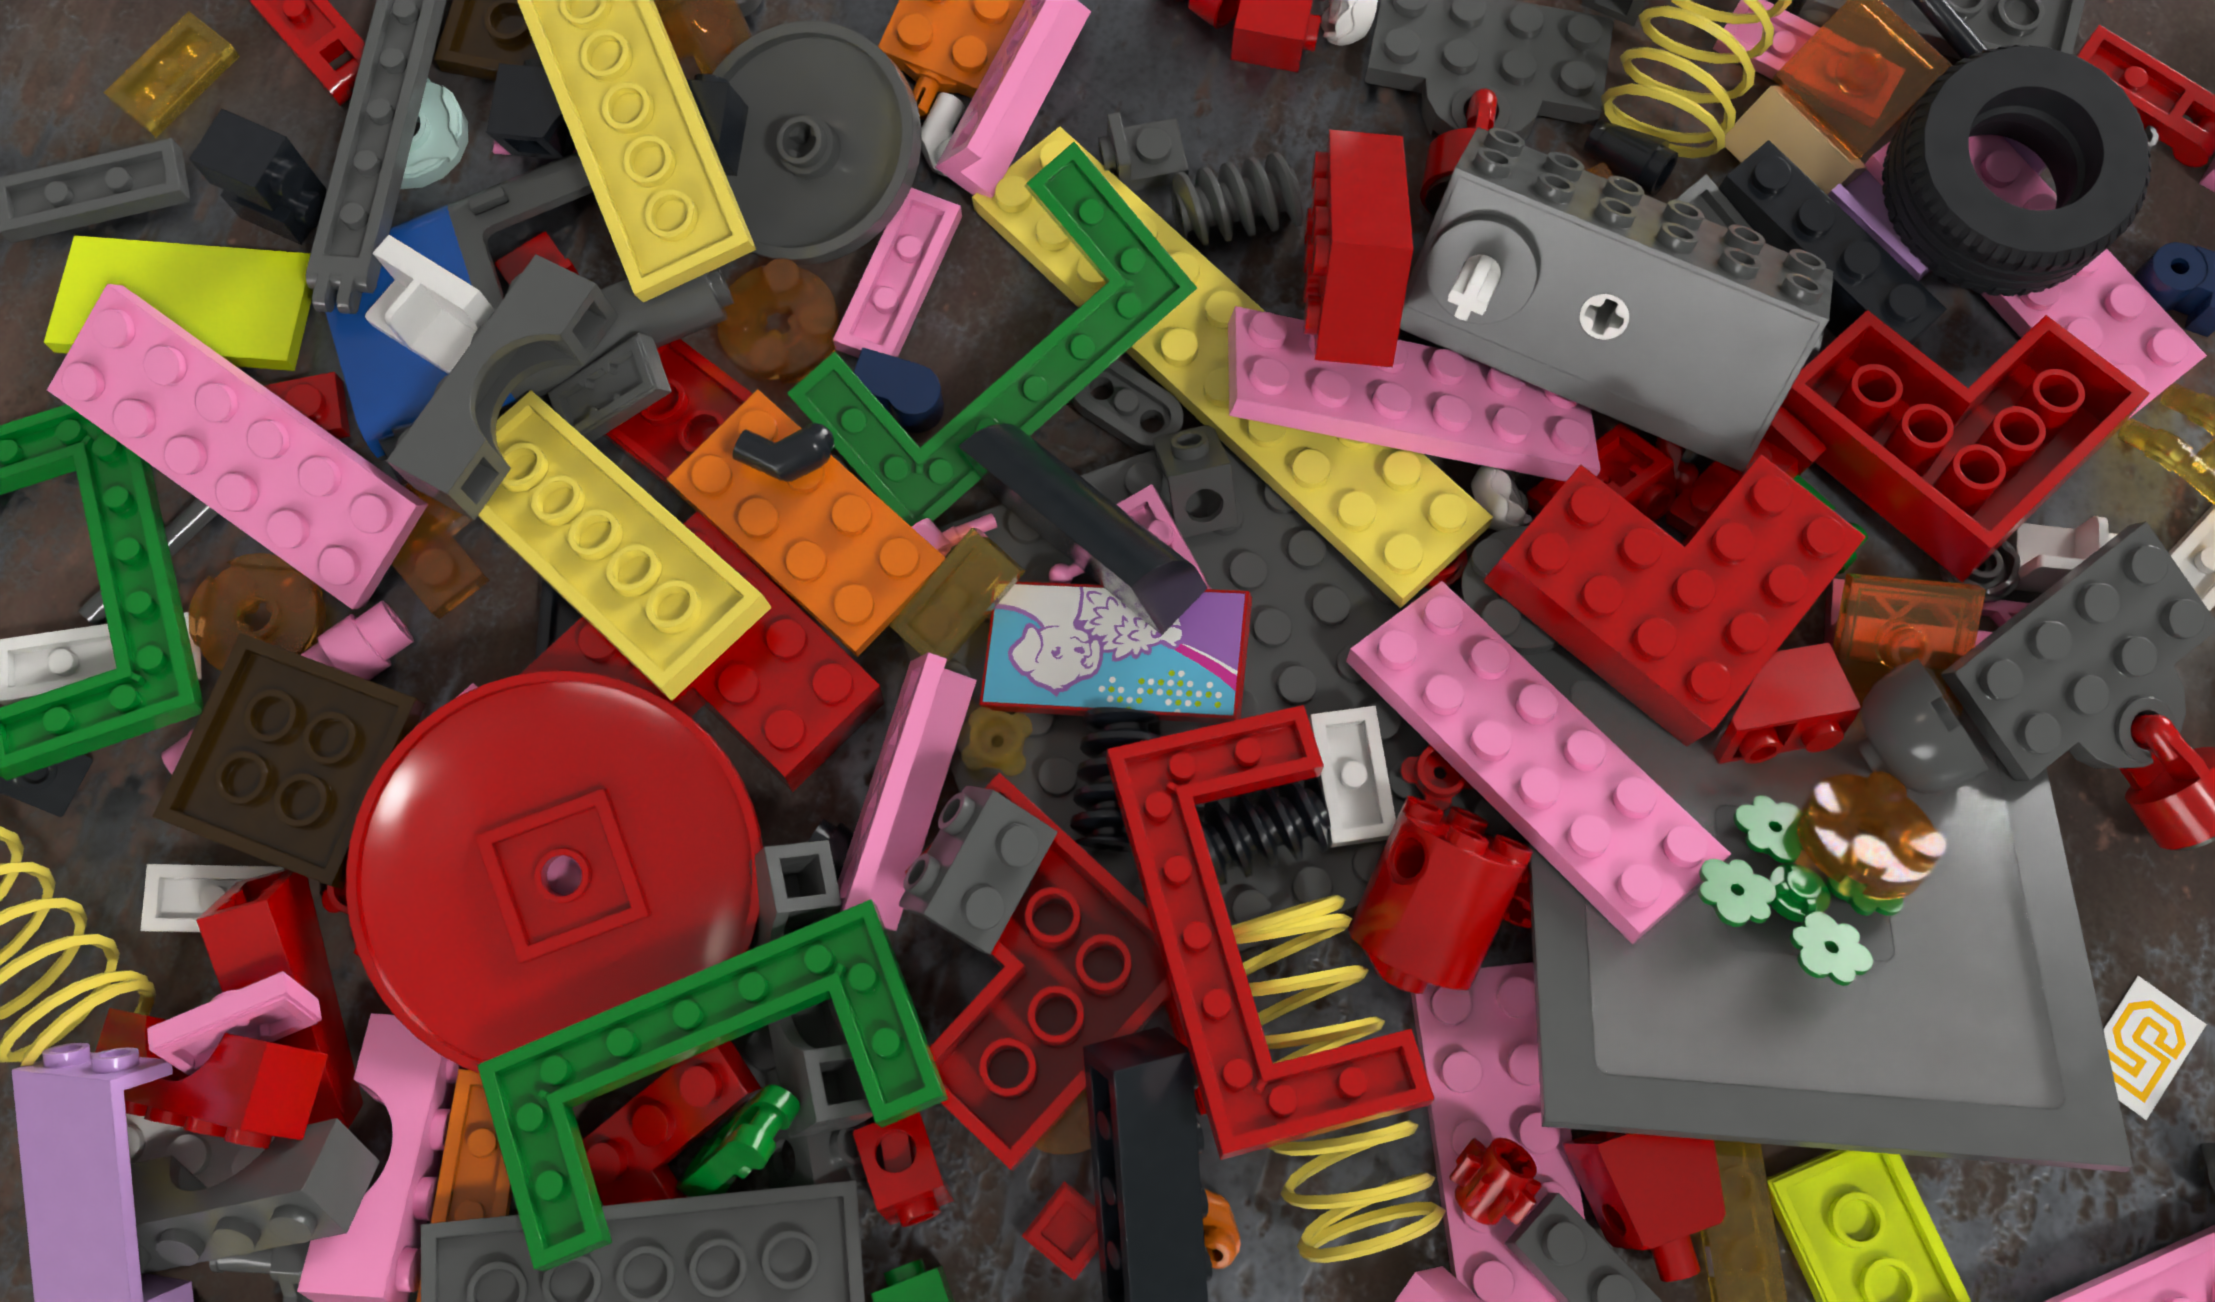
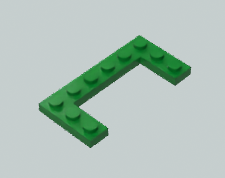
M1075 142L1071 143L1025 184V188L1098 272L1106 284L925 444L919 447L835 351L787 393L813 423L822 424L832 432L834 447L878 497L911 527L925 518H930L933 522L981 480L979 474L959 448V445L967 438L983 428L1002 423L1015 425L1029 436L1032 435L1197 289L1195 284Z
M67 404L0 425V495L76 471L116 669L0 708V776L6 781L200 715L204 709L151 465Z
M872 899L477 1065L534 1270L548 1271L612 1243L573 1107L832 998L877 1125L883 1128L948 1100L880 912Z

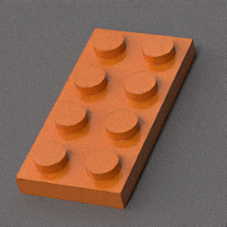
M757 389L666 480L675 492L858 657L947 565L946 558L832 455L821 468L792 482L778 480L734 460L732 456L735 444L745 429L774 442H778L802 429Z

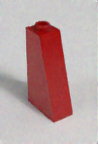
M282 869L236 882L196 919L222 993L242 989L283 971L319 999L321 1021L278 1039L274 1043L328 1054L307 1125L337 1118L349 1129L363 1106V1100L359 1084L354 1080L355 1068L308 878L288 869Z

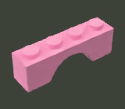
M371 1013L354 1075V1080L375 1101L385 1105L388 1110L393 1131L391 1152L381 1175L365 1193L348 1232L310 1241L297 1292L313 1302H408L410 1292L414 1293L419 1288L421 1278V1224H427V1221H431L439 1179L438 1174L444 1152L458 1069H469L435 1052L415 1037L395 1015Z

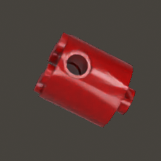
M1407 796L1348 927L1351 938L1365 952L1374 967L1375 973L1399 989L1415 994H1423L1428 983L1453 990H1468L1477 977L1534 852L1528 846L1503 835H1496L1493 838L1486 834L1488 821L1468 810L1452 806L1448 816L1443 815L1444 811L1437 806L1420 798Z

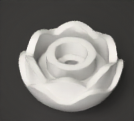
M1329 0V8L1321 15L1320 25L1324 30L1323 37L1327 38L1328 42L1339 46L1352 44L1365 37L1373 23L1378 0Z
M1482 465L1471 482V488L1475 501L1493 516L1489 528L1500 531L1506 528L1524 526L1532 522L1531 515L1526 514L1528 499L1515 483L1516 473Z

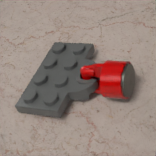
M1380 0L1364 82L1422 93V118L1430 137L1437 133L1439 134L1428 148L1420 192L1421 202L1430 214L1435 217L1454 169L1478 127L1487 131L1491 128L1505 129L1517 134L1525 141L1530 135L1537 115L1592 126L1597 124L1602 112L1601 96L1605 90L1614 24L1613 18L1517 0Z
M2148 522L2130 524L1940 675L2015 781H2031L2069 750L2077 761L2094 769L2119 768L2131 785L2125 794L2126 801L2160 848L2186 851L2215 841V747L2192 749L2180 735L2186 716L2185 690L2174 667L2179 660L2215 632V619Z

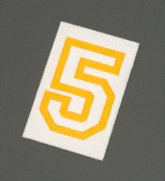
M2137 976L2103 1030L2118 1100L2147 1120L2207 1024L2140 976Z

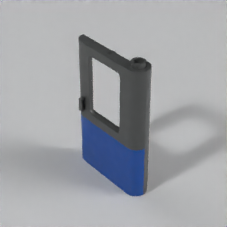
M575 152L393 226L390 229L389 235L480 290L494 310H496L504 299V294L488 248L489 237L504 228L593 193L578 152ZM383 265L381 266L375 291L373 293H362L359 309L356 314L340 313L337 308V299L334 310L332 312H325L359 430L370 450L381 461H385L387 458L378 439L392 434L390 427L415 422L433 397L438 383L445 376L449 375L376 329L366 320V312L394 281V278ZM720 269L699 276L644 303L634 295L628 279L601 289L618 317L584 366H554L532 374L512 390L504 401L499 413L509 410L531 390L538 397L547 394L548 391L637 333L653 337L656 348H659L727 320L725 307L734 304V301Z

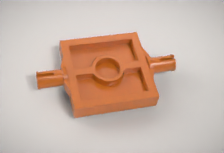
M899 0L878 47L901 71H904L916 82L912 92L917 103L920 120L927 118L928 112L939 91L959 93L971 99L973 98L1026 0Z

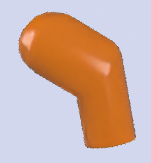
M1204 1188L1208 1200V1214L1203 1218L1204 1245L1209 1253L1212 1268L1223 1269L1231 1265L1239 1253L1241 1237L1227 1199Z

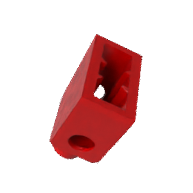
M1597 1131L1563 1143L1567 1158L1599 1226L1612 1247L1634 1250L1651 1249L1658 1276L1662 1282L1687 1279L1701 1272L1690 1235L1721 1224L1726 1215L1714 1140Z

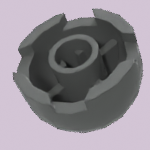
M1918 658L1892 669L1870 688L1863 699L1860 719L1867 737L1857 742L1856 745L1877 778L1890 772L1905 789L1921 794L1947 793L1977 780V776L1988 771L1989 768Z

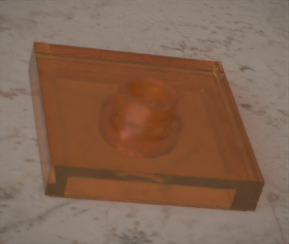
M1847 0L1774 75L1772 80L1860 159L1952 64L1882 0Z
M1846 573L1833 651L1860 706L1862 707L1864 697L1877 680L1899 665L1907 664L1918 658L1942 693V697L1953 714L1961 716L1963 706L1940 674L1975 647L1986 590L1979 585Z

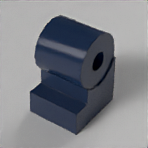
M2180 242L2165 244L2135 272L2133 277L2165 311L2175 310L2188 315L2185 330L2208 337L2215 331V251Z
M862 347L854 373L904 430L913 433H922L935 427L943 416L944 402L941 386L934 372L921 364Z

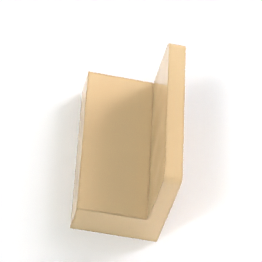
M1770 86L1725 135V148L1741 163L1770 140L1827 195L1839 183L1842 186H1847L1867 169L1864 163L1784 86Z

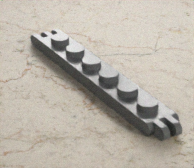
M376 0L306 270V283L310 289H314L312 303L317 312H332L337 299V308L340 313L356 314L359 309L362 293H373L376 289L382 264L373 255V252L390 233L447 0Z

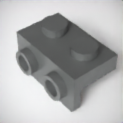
M966 786L962 792L957 793L947 802L938 821L940 831L927 853L919 856L909 868L903 883L906 891L899 901V906L910 913L928 919L975 949L991 954L1058 832L996 791Z

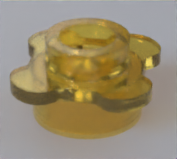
M980 707L974 710L968 720L971 727L970 744L962 751L964 764L973 771L989 767L1001 769L1009 777L1019 775L1026 767V759L1022 753L1025 739L1031 735L1033 730L1030 719L1023 713H1015L1011 716L1002 711H991L987 707ZM995 736L1002 737L1004 740L1003 745L994 747L991 744L992 738Z

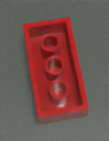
M1329 129L1326 152L1315 151L1311 189H1313L1312 208H1307L1303 244L1306 247L1303 273H1306L1303 302L1306 303L1303 334L1314 335L1315 360L1393 368L1413 255L1403 136Z

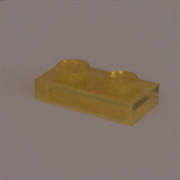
M188 11L103 93L116 107L157 138L240 56L227 40Z
M971 528L889 626L921 655L928 652L946 658L947 664L1026 570L979 528Z

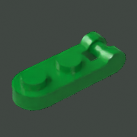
M767 1085L762 1088L706 1140L682 1173L676 1184V1189L687 1197L725 1194L737 1176L744 1179L753 1169L764 1168L776 1149L773 1139L779 1129L785 1130L789 1128L801 1108L797 1098L788 1090L777 1085Z

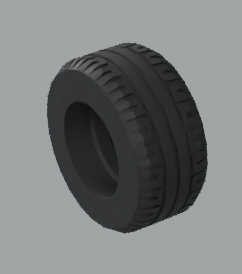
M2006 45L1997 49H1986L1983 52H1977L1969 56L1968 59L1964 58L1948 68L1943 75L1939 76L1901 122L1898 130L1891 138L1886 152L1887 156L1883 163L1882 181L1884 184L1882 185V194L1885 196L1883 201L1886 209L1889 211L1887 213L1889 220L1894 224L1893 229L1901 237V242L1933 274L1943 277L1952 285L1956 284L1960 288L1966 290L1970 288L1974 292L1980 294L1985 292L1992 296H1998L1999 294L2003 296H2014L2015 294L2022 296L2030 292H2042L2046 288L2050 289L2076 275L2104 252L2132 224L2136 217L2135 215L2143 206L2142 202L2146 199V187L2149 186L2151 178L2149 174L2151 172L2149 140L2139 113L2124 90L2096 66L2076 55L2048 47ZM1978 135L2003 136L2016 140L2035 152L2045 163L2054 180L2057 195L2056 209L2038 211L2020 208L2002 200L1991 192L1978 177L1969 154V137Z

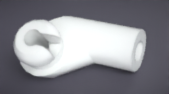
M945 92L939 93L921 127V151L931 170L947 177L935 166L953 135L952 132L965 107L960 99Z

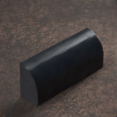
M1006 423L991 425L977 431L959 445L961 451L997 500L1161 635L1207 589L1206 584L1194 565L1019 427Z

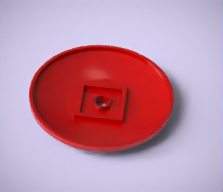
M540 671L515 675L484 684L438 708L420 722L396 746L383 763L366 792L350 839L346 866V900L349 923L355 946L365 971L379 996L395 1017L415 1037L435 1052L464 1068L479 1073L478 1064L749 951L756 934L760 910L755 855L763 848L761 831L753 803L744 782L729 757L705 729L671 702L628 682L593 673ZM563 855L573 858L579 864L582 871L579 887L569 895H561L555 892L550 887L547 879L550 864L556 858ZM751 859H752V884H751V875H750V866H749V861H750Z

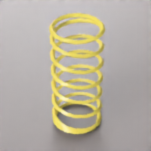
M1671 0L1672 3L1681 8L1657 6L1644 10L1639 15L1644 33L1654 43L1668 51L1651 47H1639L1626 50L1620 56L1624 71L1638 84L1630 83L1609 88L1601 96L1602 109L1612 124L1663 138L1669 142L1703 143L1714 139L1711 145L1700 148L1669 143L1668 148L1676 151L1678 157L1699 158L1718 153L1725 147V135L1735 126L1736 110L1730 99L1743 96L1754 85L1755 69L1750 59L1762 55L1773 44L1774 27L1770 18L1780 15L1792 3V0H1778L1769 10H1765L1758 0H1742L1754 12L1746 14L1714 10L1691 0ZM1661 16L1682 20L1707 31L1725 43L1733 53L1697 50L1675 42L1658 32L1650 23V20L1653 17ZM1713 21L1730 24L1761 22L1763 26L1761 40L1753 49L1746 51L1730 32ZM1675 54L1692 60L1714 64L1741 62L1744 68L1742 81L1733 90L1726 92L1709 73L1691 61ZM1634 58H1646L1666 63L1686 72L1704 84L1712 93L1682 90L1658 82L1640 72L1632 64L1631 60ZM1624 94L1648 96L1670 103L1692 114L1707 125L1711 131L1706 133H1681L1660 129L1625 114L1612 101L1617 96ZM1697 103H1722L1724 107L1723 122L1719 125L1714 116Z
M0 826V840L6 842L12 854L10 863H0V876L5 874L0 882V902L9 892L19 872H25L37 877L43 888L42 899H34L6 908L0 912V926L14 918L34 912L30 921L14 939L0 950V966L17 953L33 936L50 908H58L70 913L75 923L73 936H66L42 944L13 959L0 969L1 985L27 966L50 954L64 950L58 960L38 981L21 995L0 1007V1020L11 1016L30 1004L50 987L70 965L81 945L91 944L101 948L107 958L104 973L74 982L48 996L23 1014L5 1032L0 1041V1062H21L20 1067L32 1066L45 1049L63 1039L97 1005L119 994L138 991L140 998L138 1006L133 1013L149 1016L155 1001L156 991L153 982H149L146 975L132 970L116 971L120 953L115 941L100 934L84 935L87 915L82 904L67 898H53L56 882L50 869L34 862H22L24 847L18 834ZM94 988L89 996L53 1021L39 1034L31 1045L11 1052L10 1049L14 1042L32 1024L55 1007Z
M1332 895L1232 925L1237 944L1303 934L1243 962L1246 976L1348 928L1352 920L1351 917L1338 913L1329 914L1341 909L1346 899L1339 895ZM1352 965L1293 977L1249 983L1253 997L1306 989L1258 1012L1261 1025L1263 1026L1303 1005L1363 980L1369 969L1361 965ZM1375 1016L1310 1030L1265 1035L1268 1049L1308 1045L1274 1062L1278 1063L1340 1047L1381 1030L1385 1021ZM1408 1120L1365 1133L1316 1141L1287 1142L1268 1147L1276 1153L1290 1156L1320 1155L1290 1175L1280 1193L1283 1199L1293 1206L1305 1209H1331L1308 1225L1302 1234L1297 1248L1299 1249V1254L1304 1259L1316 1263H1329L1374 1254L1422 1236L1439 1224L1446 1210L1433 1202H1412L1394 1205L1351 1217L1334 1224L1345 1216L1376 1202L1410 1195L1431 1187L1436 1177L1428 1173L1407 1176L1376 1188L1332 1195H1300L1294 1192V1189L1306 1179L1338 1161L1378 1144L1414 1134L1418 1124ZM1427 1215L1401 1229L1369 1240L1319 1249L1320 1246L1329 1241L1375 1224L1399 1218Z

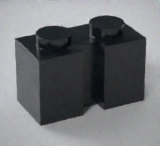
M221 109L189 160L210 184L224 189L220 196L241 219L302 245L312 228L317 227L319 224L327 189L287 136L225 109Z

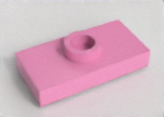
M282 971L242 989L218 994L204 1005L147 1028L149 1050L190 1076L210 1058L225 1033L274 1042L316 1024L322 1020L319 999Z

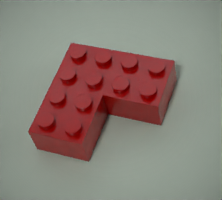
M1867 310L1800 371L1781 407L1789 411L1826 445L1827 449L1815 461L1820 467L1963 583L2120 429L2150 393L2047 315L1967 388Z
M1762 454L1731 482L1682 544L1580 464L1484 578L1483 582L1687 747L1717 727L1866 536Z
M695 512L683 525L762 593L772 608L675 699L671 701L583 616L519 674L540 671L593 673L619 679L646 689L671 702L690 717L701 707L705 706L792 792L884 704L880 684L699 512Z
M999 772L985 789H991L1001 794L1058 833L991 954H987L1002 970L929 1048L948 1096V1100L941 1102V1104L1010 1170L1014 1171L1086 1092L1083 1046L1140 1032L1172 997L1173 993L1149 909ZM932 843L930 844V846H929L922 854L928 852V850H929V848L931 847Z

